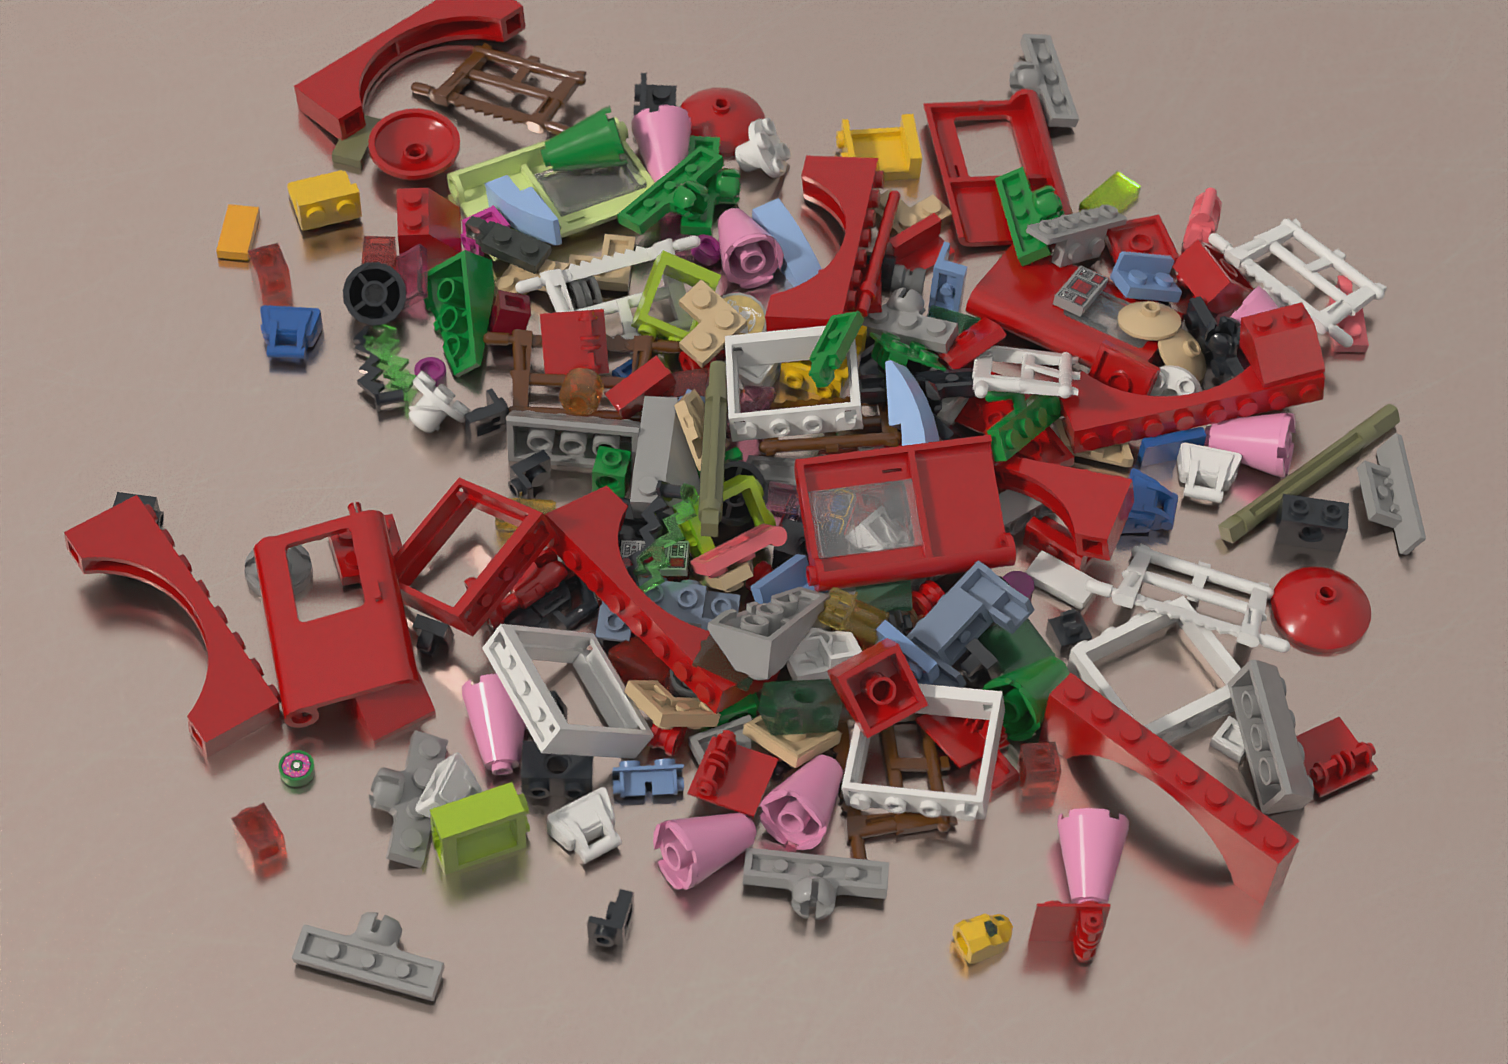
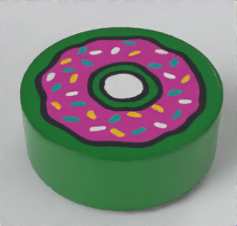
M290 751L283 755L279 761L280 777L289 786L300 787L306 785L315 775L314 760L305 751Z

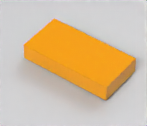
M228 204L216 250L217 258L249 260L260 216L259 207Z

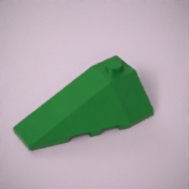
M467 250L456 254L421 274L425 306L427 310L433 313L436 320L433 323L436 332L442 335L444 340L443 350L454 376L457 377L481 365L485 345L483 337L487 333L495 291L492 260Z

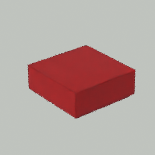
M1000 750L997 752L990 792L991 797L1016 783L1020 778V773ZM982 760L972 765L970 773L977 781H979Z

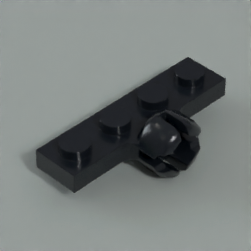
M1201 296L1189 299L1187 312L1184 314L1185 326L1188 331H1192L1202 353L1209 360L1213 375L1219 378L1223 384L1244 371L1237 357V351L1240 348V323L1232 317L1222 316L1217 324Z
M973 368L946 369L945 372L942 370L910 372L927 398L932 413L936 415L942 410V399L973 398L976 396L973 390ZM886 374L859 375L861 403L874 405L879 402H888Z

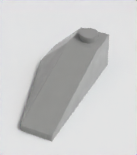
M644 397L630 499L633 518L644 519L641 513L658 496L656 493L658 480L672 485L690 487L692 494L689 500L699 496L700 480L693 455L674 407L678 402L676 397ZM673 498L672 501H665L670 508L663 512L675 516L673 508L689 500Z
M797 587L772 595L771 602L759 604L756 601L748 603L746 610L739 613L734 609L726 610L708 623V631L736 671L746 673L755 680H768L783 668L830 602V595Z

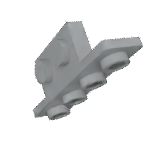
M1101 205L1097 208L1081 210L1078 213L1062 215L1055 219L1042 220L1039 223L1028 225L1026 232L1047 245L1056 243L1051 262L1059 267L1099 257L1105 246L1104 240L1107 230L1125 225L1127 217L1120 214L1118 209L1111 205Z
M1395 433L1377 449L1379 465L1364 461L1357 467L1368 520L1394 528L1399 552L1407 555L1425 541L1426 535L1402 435Z

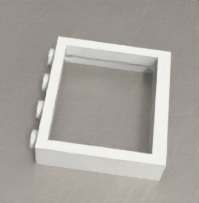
M826 326L725 336L728 417L732 442L863 429L855 339L846 355L851 402L741 413L738 367L810 360L809 357ZM742 347V351H734L733 348Z
M1184 596L1173 601H1164V603L1197 613ZM1150 611L1146 614L1139 613L1133 616L1127 623L1117 628L1110 627L1103 631L1100 636L1090 641L1083 640L1077 643L1070 652L1067 665L1069 672L1133 717L1093 662L1177 622L1226 686L1145 725V727L1169 744L1235 711L1227 683L1241 668L1213 632L1207 630L1204 626H1194L1192 622H1182L1180 618H1170L1167 614L1158 615L1156 611Z
M500 624L482 649L541 753L635 759L654 736L636 707L635 702L624 693L626 687L594 633ZM591 645L593 649L587 650V647ZM532 660L572 663L609 727L568 724Z
M918 684L928 706L915 713L989 720L976 795L861 784L870 737L867 739L855 722L842 783V792L846 805L860 810L869 808L886 809L896 814L906 811L921 813L927 817L944 815L954 816L964 821H972L974 819L986 820L1005 713L1002 691Z

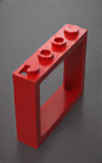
M459 477L393 556L403 604L468 635L474 636L556 535V532L542 512ZM473 508L518 527L454 607L409 587Z

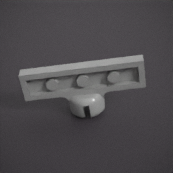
M1023 34L1020 44L1026 61H1019L1013 65V68L1016 69L1010 73L1009 77L1011 92L1014 94L1021 89L1036 91L1049 127H1076L1079 116L1051 35Z
M905 287L897 289L892 293L887 303L882 305V312L870 313L864 318L862 325L867 326L866 336H870V332L882 335V332L885 331L900 337V342L910 345L911 341H915L928 347V350L942 353L948 352L959 333L958 323L923 316L926 310L923 297L917 291L910 289L905 298H902L906 292Z
M415 730L411 736L405 769L403 771H396L382 767L373 779L371 786L373 796L369 795V804L375 809L389 812L393 816L394 821L386 859L421 868L423 865L431 830V819L416 812L415 807L437 764L445 760L448 745L447 739Z
M747 847L742 884L791 890L793 893L792 908L799 916L808 919L809 906H816L815 920H820L833 912L837 895L886 899L889 862Z
M366 912L361 915L357 929L352 935H343L307 924L303 925L292 955L294 963L434 1001L445 969L444 962L398 949V943L403 930L400 922L396 919L384 915L381 921L377 919L379 913Z

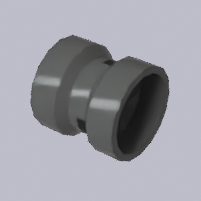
M895 264L890 295L895 290L905 287V294L910 289H913L922 296L926 269L916 268L910 271L905 265Z

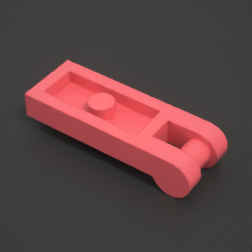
M760 524L690 561V564L696 574L708 576L709 578L718 577L727 572L729 565L735 562L744 563L753 559L756 556V551L768 545L782 546L787 540V532L779 526Z

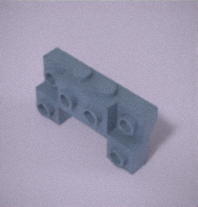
M977 561L950 591L939 599L934 608L917 622L915 628L906 637L937 662L940 676L931 685L963 688L967 683L961 673L951 666L966 651L965 646L975 637L978 639L992 622L1013 634L1035 609L1029 598L1008 585L989 567Z
M651 575L647 578L639 577V588L655 604L676 618L708 631V623L726 610L734 609L739 613L740 595L707 591V586L701 585L694 580H682L680 583L667 581L666 578L657 575ZM602 601L595 634L599 644L603 645V640L623 642V647L630 648L632 631Z

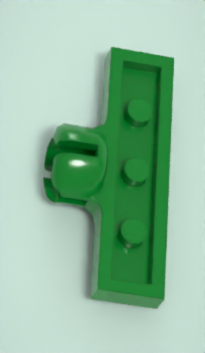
M690 136L688 155L700 145L719 154L720 137ZM722 168L702 184L708 188L709 206L704 214H700L698 219H687L682 216L681 234H705L712 236L715 206L718 204L736 205L739 202L740 197L735 196H739L741 190V183L737 179L741 178L740 171L732 168Z
M700 145L617 214L619 224L642 235L670 212H676L687 219H698L700 214L706 212L710 203V197L707 194L708 188L702 184L725 166L723 156Z
M1023 166L995 178L1017 258L1021 266L1051 255L1049 246L1028 234L1026 230L1028 225L1064 215L1061 200L1054 193L1055 188L1047 185L1032 192Z

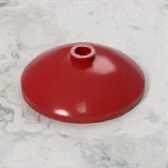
M716 87L705 89L692 94L680 105V108L688 112V116L691 119L690 136L720 137L719 155L723 157L735 156L736 147L750 141L749 126L751 122L765 119L762 108L752 97L731 88Z
M420 108L404 109L385 116L373 127L368 140L369 153L375 165L391 176L407 180L426 179L444 172L457 159L461 145L459 132L451 120L438 112Z
M1310 566L1289 572L1276 584L1274 595L1270 600L1271 616L1278 630L1295 645L1313 652L1334 653L1351 648L1364 637L1371 621V606L1363 589L1349 576L1326 567Z

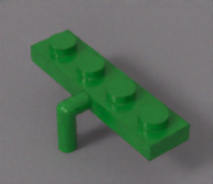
M988 391L985 397L987 402L1012 400L1014 406L1013 411L987 430L988 435H991L992 438L991 449L995 462L1007 461L1061 417V403L1057 396L1033 394L1025 400L1024 394Z

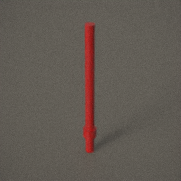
M895 190L889 192L866 276L857 292L858 304L856 311H859L863 318L867 317L870 305L876 299L878 291L876 283L901 198V194Z

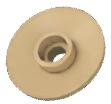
M1152 301L1135 302L1123 307L1118 313L1117 321L1119 327L1128 335L1138 339L1153 341L1167 339L1174 336L1181 327L1179 314L1174 309L1161 303Z
M1180 328L1174 336L1158 340V349L1166 366L1182 367L1192 373L1198 382L1204 378L1206 374L1204 354L1198 342L1187 331Z

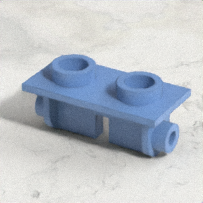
M675 759L654 760V765L640 766V761L637 760L619 762V767H613L612 776L619 775L620 779L613 780V794H620L621 798L645 796V783L652 782V796L677 795V791H684V777H677V772L683 771L684 764H676Z

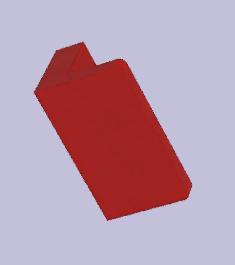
M932 213L890 238L886 248V255L897 256L896 264L905 265L910 271L916 268L926 269L927 273L932 270L945 242L940 237L942 219L935 213ZM951 246L948 259L952 258L955 252Z
M656 355L604 394L622 419H629L643 409L645 396L659 397L677 383L670 370L663 365Z
M1033 516L1026 524L1023 545L1038 554L1042 550L1081 572L1094 559L1078 555L1070 531L1048 516H1044L1041 520Z

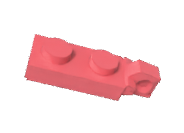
M1338 275V281L1335 286L1346 295L1353 293L1352 282L1344 275ZM1330 298L1328 306L1335 303L1336 301ZM1362 308L1354 316L1348 315L1337 324V326L1353 338V345L1346 348L1333 339L1335 352H1367L1369 343Z

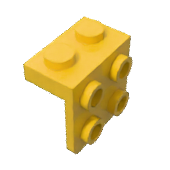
M343 170L293 181L287 185L288 193L302 231L362 217L358 186L356 183H350L347 173Z

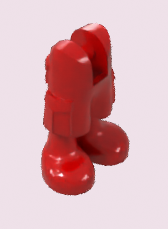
M551 548L544 549L511 589L509 592L511 594L502 600L486 620L493 630L497 629L500 624H503L505 618L517 607L520 606L526 609L542 598L546 592L559 586V583L565 579L568 571L564 564L558 561V556ZM469 577L463 581L467 590L476 580L475 577Z

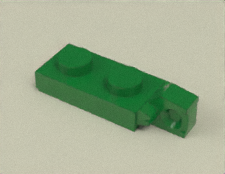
M859 311L832 315L809 357L812 364L808 374L812 377L817 388L830 385L835 378L834 370L840 368L864 322V318Z

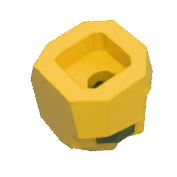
M984 913L958 922L954 925L952 934L964 959L969 964H973L1001 953L1011 940L1013 925L1009 918L1004 915H988Z

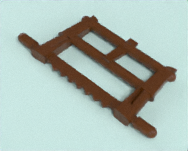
M484 43L483 46H475L472 51L473 53L452 71V76L437 89L434 86L420 82H414L411 85L413 93L429 97L433 103L444 106L454 103L455 107H464L465 110L474 109V113L483 112L484 116L493 115V118H503V121H512L513 124H525L528 126V130L538 134H543L547 130L549 133L558 135L570 128V126L552 121L559 109L565 108V105L579 86L585 85L586 71L571 72L540 63V57L533 55L523 59L522 57L493 50L490 45ZM487 60L518 69L512 80L479 70ZM530 73L562 81L553 91L524 84ZM473 80L504 89L506 93L513 95L518 93L542 100L543 102L531 115L459 93Z
M521 329L513 330L512 335L501 332H487L484 335L483 340L488 345L509 346V344H513L514 370L509 371L513 384V406L508 408L509 413L512 410H530L539 413H563L572 416H595L604 419L623 420L616 410L585 409V388L611 389L626 377L531 373L532 348H543L542 335H534L533 331ZM606 334L607 351L633 353L632 373L652 359L653 351H657V353H680L682 351L679 348L680 341H655V337L650 335L634 336V339H625L617 334L612 338ZM529 386L574 388L573 407H529ZM642 410L628 420L641 422Z
M846 396L845 398L809 399L808 401L799 399L796 402L786 400L784 403L774 402V398L757 399L754 404L740 403L741 413L845 403L851 402L850 396ZM879 402L874 405L861 403V406H877L878 415L862 416L863 428L881 427V433L837 436L835 431L825 432L824 437L779 440L778 437L762 439L758 449L762 454L769 456L776 453L813 450L839 452L838 449L882 445L897 447L902 443V433L898 432V429L889 426L888 402Z
M828 681L827 690L830 704L827 705L830 725L842 733L840 743L834 746L832 752L837 755L835 760L842 767L844 778L851 744L848 727L854 726L855 721L846 707L842 705V701L832 681ZM913 713L899 722L915 721L916 718L925 714ZM894 725L880 731L889 787L904 788L901 771L928 772L931 791L945 792L941 771L950 770L948 756H938L937 744L921 727L920 731L925 758H899ZM841 791L839 798L844 800L843 792ZM845 800L841 806V809L847 812L846 838L847 841H851L853 859L867 860L865 841L862 838L896 833V836L933 829H938L940 832L945 833L950 830L951 825L958 826L957 818L954 816L940 815L938 817H927L921 813L906 811L900 814L862 815L860 809L846 805Z

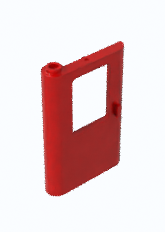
M1032 89L1018 90L1011 96L1010 100L923 103L960 244L969 247L1012 245L1013 240L995 178L999 176H969L955 121L1008 120L1011 123L1021 162L1027 173L1032 192L1047 185L1053 186L1055 188L1054 193L1060 198L1063 205L1064 215L1073 214L1036 91Z
M377 510L358 512L277 536L264 537L255 544L253 552L285 724L295 728L306 727L318 720L319 707L407 683L413 686L421 684L385 516L382 512ZM350 532L365 598L364 604L310 621H299L287 558L288 549L312 541L322 540L333 535ZM304 712L310 713L308 716H304Z

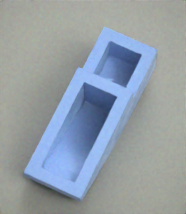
M508 175L485 183L489 207L494 205L509 222L510 227L545 243L556 246L562 244L558 218L532 187L520 191Z
M777 198L752 209V219L780 244L784 255L783 265L779 270L791 285L796 287L817 275L818 270L822 268L800 227L781 200Z
M891 360L885 361L889 426L901 430L902 446L939 441L933 413L916 379L907 367Z

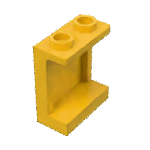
M901 114L900 127L850 130L848 119H842L841 131H836L837 149H842L843 152L840 153V157L878 158L879 170L884 171L885 181L920 179L922 154L913 114Z
M864 325L860 327L855 338L857 363L866 343L867 326ZM847 356L842 362L841 367L834 370L835 378L830 385L821 388L816 387L812 377L808 374L812 364L810 360L781 363L780 383L817 394L822 398H841L849 382Z

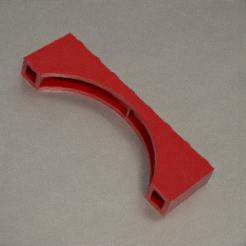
M435 0L296 84L294 90L298 109L336 138H340L343 141L366 127L363 112L366 96L376 79L392 64L417 50L447 41L486 39L505 42L526 29L523 5L516 0Z
M806 156L801 174L804 199L814 202L830 212L842 226L845 237L836 256L817 275L796 287L770 295L765 314L767 332L826 326L832 315L850 313L851 310H856L858 300L856 289H859L862 283V270L860 269L866 268L867 251L865 248H870L871 246L870 228H875L876 211L874 208H879V189L884 188L885 174L884 171L879 170L878 158Z
M1250 365L1233 379L1208 390L1179 396H1147L1112 388L1081 371L1080 380L1072 379V387L1078 389V395H1070L1068 398L1057 397L1061 403L1060 419L1062 420L1073 453L1076 454L1143 438L1215 424L1229 419L1248 417L1323 400L1325 375L1322 373L1263 388ZM1053 377L1052 382L1059 383V378Z
M875 446L874 449L889 448L892 446ZM991 451L997 488L1024 494L1051 509L1070 531L1078 555L1107 561L1111 560L1135 501L1132 479L1118 475L1113 476L1092 472L1087 469L1061 466L1056 463L1030 460L1025 457L1012 456L1007 461L995 462ZM891 484L854 488L858 509L873 513L881 505L883 506V502L887 501L883 488Z
M607 485L545 514V517L556 532V535L548 543L547 547L551 548L565 565L608 606L610 611L615 613L630 628L632 633L638 636L652 650L654 655L660 658L675 673L676 677L683 681L697 695L698 699L706 704L715 714L739 702L750 693L754 694L776 682L779 671L768 680H755L746 673L736 671L709 631L693 626L666 612L636 585L623 563L618 545V534L622 529L628 506Z
M135 495L65 531L66 547L83 574H115L148 583L173 598L193 619L206 645L208 668L201 694L187 715L190 734L208 758L280 718V694L273 684L268 686L263 679L264 672L259 662L254 657L249 659L244 651L246 646L239 633L236 631L232 633L227 627L228 620L219 605L215 607L208 599L210 598V593L202 580L196 581L192 576L191 572L193 570L184 554L180 556L173 548L175 543L167 529L161 530L157 525L158 519L151 505H144L138 495Z
M1070 673L1049 694L1040 740L1066 759L1078 755L1106 758L1138 772L1158 785L1180 803L1213 840L1228 866L1234 885L1262 906L1281 887L1300 842L1298 838L1073 673Z

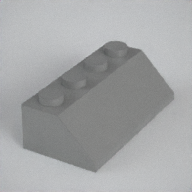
M512 410L507 415L506 420L508 461L519 462L544 449L551 458V465L593 469L599 446L632 451L631 472H633L641 422L628 419L615 420L595 416L582 417L563 413L550 414L530 410Z
M1256 659L1249 660L1227 684L1261 811L1263 814H1272L1302 809L1313 800L1314 786L1312 779L1306 774L1303 763L1305 759L1304 749L1301 743H1298L1294 730L1296 726L1295 716L1292 710H1289L1286 701V683L1280 677L1277 666Z

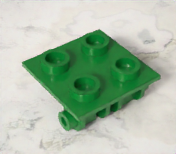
M885 331L882 332V335L870 332V336L876 340L871 356L885 371V361L891 360L906 367L908 360H912L945 372L946 368L937 361L938 356L928 352L929 348L915 341H911L910 345L900 342V337Z

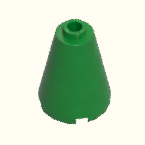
M606 106L544 142L546 148L541 150L545 166H552L555 172L628 165L627 157L620 158V154L624 153V147L614 117L610 119L607 117V113L612 112L611 107Z
M1054 656L1042 658L998 676L984 685L982 690L1002 691L1005 713L1002 725L1006 728L1005 732L1010 734L1007 737L1008 739L1025 741L1035 735L1043 724L1049 694L1070 674L1067 665L1059 658Z

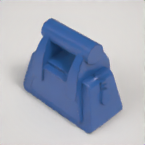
M270 305L260 307L262 325L260 326L263 339L267 344V357L305 359L307 348L314 345L323 328L320 309Z
M1133 468L1128 479L1133 480L1135 501L1122 533H1143L1150 530L1173 529L1178 494L1169 491L1155 479Z

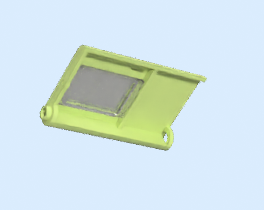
M616 117L614 119L624 147V153L620 154V158L627 157L628 165L554 172L552 166H545L541 150L546 148L544 142L547 140L447 174L451 194L466 218L489 207L485 183L508 175L520 191L532 187L558 218L561 238L618 219L617 214L655 182L626 142V139L629 138V133L623 121L620 122ZM490 255L493 261L501 260Z

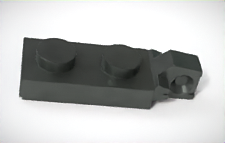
M471 216L465 223L466 237L475 240V243L481 246L482 252L533 274L538 272L551 254V245L494 221L487 223L484 219Z

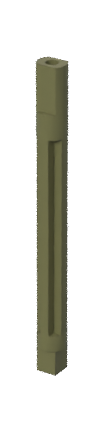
M722 361L710 363L709 386L705 391L698 518L701 521V536L718 537V523L722 519L728 394L725 386L726 363Z
M1392 404L1385 405L1282 481L1218 525L1221 539L1234 543L1256 527L1257 524L1277 511L1283 494L1298 496L1358 451L1364 449L1400 423L1398 408Z

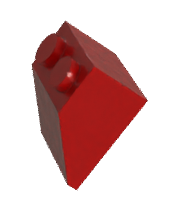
M429 188L397 189V231L400 260L445 259L462 252L459 206Z
M1199 239L1190 245L1173 264V268L1178 273L1176 276L1177 281L1184 288L1192 291L1195 295L1192 298L1201 296L1208 309L1218 315L1242 306V302L1254 290L1243 273L1225 260L1222 252Z
M1302 302L1241 318L1239 345L1263 388L1325 373V365L1315 323Z
M888 638L827 670L842 703L867 739L928 706L899 644Z
M419 670L420 685L413 686L412 684L405 683L345 700L374 745L436 714Z

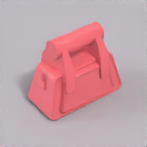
M1209 187L1205 192L1196 197L1184 235L1182 250H1186L1197 239L1211 245L1208 237L1210 234L1216 233L1222 209V202L1217 196L1216 189Z

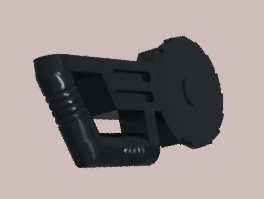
M575 574L567 581L560 582L559 586L546 592L542 598L526 609L517 608L505 618L503 624L549 629V623L554 621L562 630L568 631L599 608L595 593ZM579 587L584 603L564 616L563 613L572 607L570 592Z

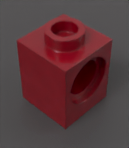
M498 290L489 318L490 332L509 333L512 335V331L515 329L526 330L531 316L529 296Z

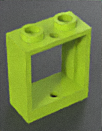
M663 250L655 258L631 327L638 329V333L641 335H650L662 340L681 341L699 324L696 320L693 319L690 330L687 332L648 315L662 275L664 274L692 287L700 280H703L714 291H716L721 275Z
M737 475L724 482L723 501L741 492L755 527L760 524L776 526L775 518L766 508L762 498L764 496L763 488L754 476ZM699 496L673 508L685 541H689L690 553L693 559L715 548L711 537L701 536V521L698 518Z
M512 782L430 809L433 846L445 875L526 847V833L530 832L529 822L526 814H529V807L524 794H517Z

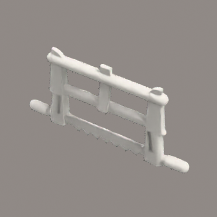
M1296 218L1293 221L1284 219L1281 225L1254 236V240L1236 248H1233L1231 243L1217 233H1212L1208 237L1210 244L1224 254V258L1228 263L1237 269L1241 267L1246 269L1248 276H1255L1257 283H1263L1265 289H1272L1273 295L1280 296L1282 302H1288L1289 305L1302 302L1315 323L1316 331L1320 334L1328 332L1330 337L1346 348L1353 345V338L1337 326V324L1348 315L1354 316L1374 299H1383L1385 296L1384 291L1387 290L1386 286L1380 283H1373L1365 275L1345 262L1346 255L1339 249L1332 252L1303 230ZM1293 237L1320 257V259L1306 264L1281 244ZM1269 251L1336 302L1321 311L1316 310L1253 260ZM1333 267L1360 289L1346 295L1317 272Z
M689 236L675 240V242L672 241V238L655 243L650 248L637 246L635 251L626 249L624 254L614 252L613 257L603 255L602 260L592 258L591 263L581 261L580 266L571 263L566 270L561 271V268L548 270L540 273V278L534 277L516 283L515 289L518 293H526L545 286L556 313L604 309V315L619 312L624 335L621 336L625 339H634V336H641V334L636 331V328L631 327L633 317L630 309L638 307L643 292L574 310L565 283L655 260L663 250L675 255V251L681 252L698 247L700 245V238L698 236ZM663 274L664 286L657 288L653 302L669 299L676 321L669 322V324L689 332L693 318L679 306V300L686 294L685 283Z
M993 346L974 359L972 378H974L973 390L978 398L986 397L988 391L1052 395L1062 398L1078 395V389L1072 387V379L1080 380V372H1073L1072 364H1077L1079 357H1072L1068 352L1054 353ZM992 361L1022 364L1021 377L991 375ZM1041 365H1056L1059 366V370ZM1034 372L1059 378V383L1035 380Z
M1140 544V546H1134L1131 549V555L1134 558L1128 568L1122 572L1124 579L1118 589L1114 588L1113 585L1094 579H1089L1085 583L1087 591L1107 598L1112 597V601L1116 605L1131 609L1133 605L1142 606L1146 611H1156L1158 615L1167 614L1170 618H1180L1182 622H1192L1194 626H1204L1207 630H1217L1219 634H1231L1237 637L1236 642L1254 648L1261 644L1262 647L1281 653H1286L1290 649V643L1287 640L1269 634H1260L1261 623L1267 619L1265 614L1266 601L1274 595V590L1269 587L1270 584L1256 583L1211 569V564L1201 561L1195 564L1154 551L1148 546ZM1152 563L1193 576L1192 584L1147 571L1148 565ZM1209 581L1250 594L1249 603L1203 589L1205 582ZM1142 582L1186 595L1188 596L1187 600L1197 603L1198 600H1202L1243 613L1245 616L1241 626L1234 625L1138 594Z

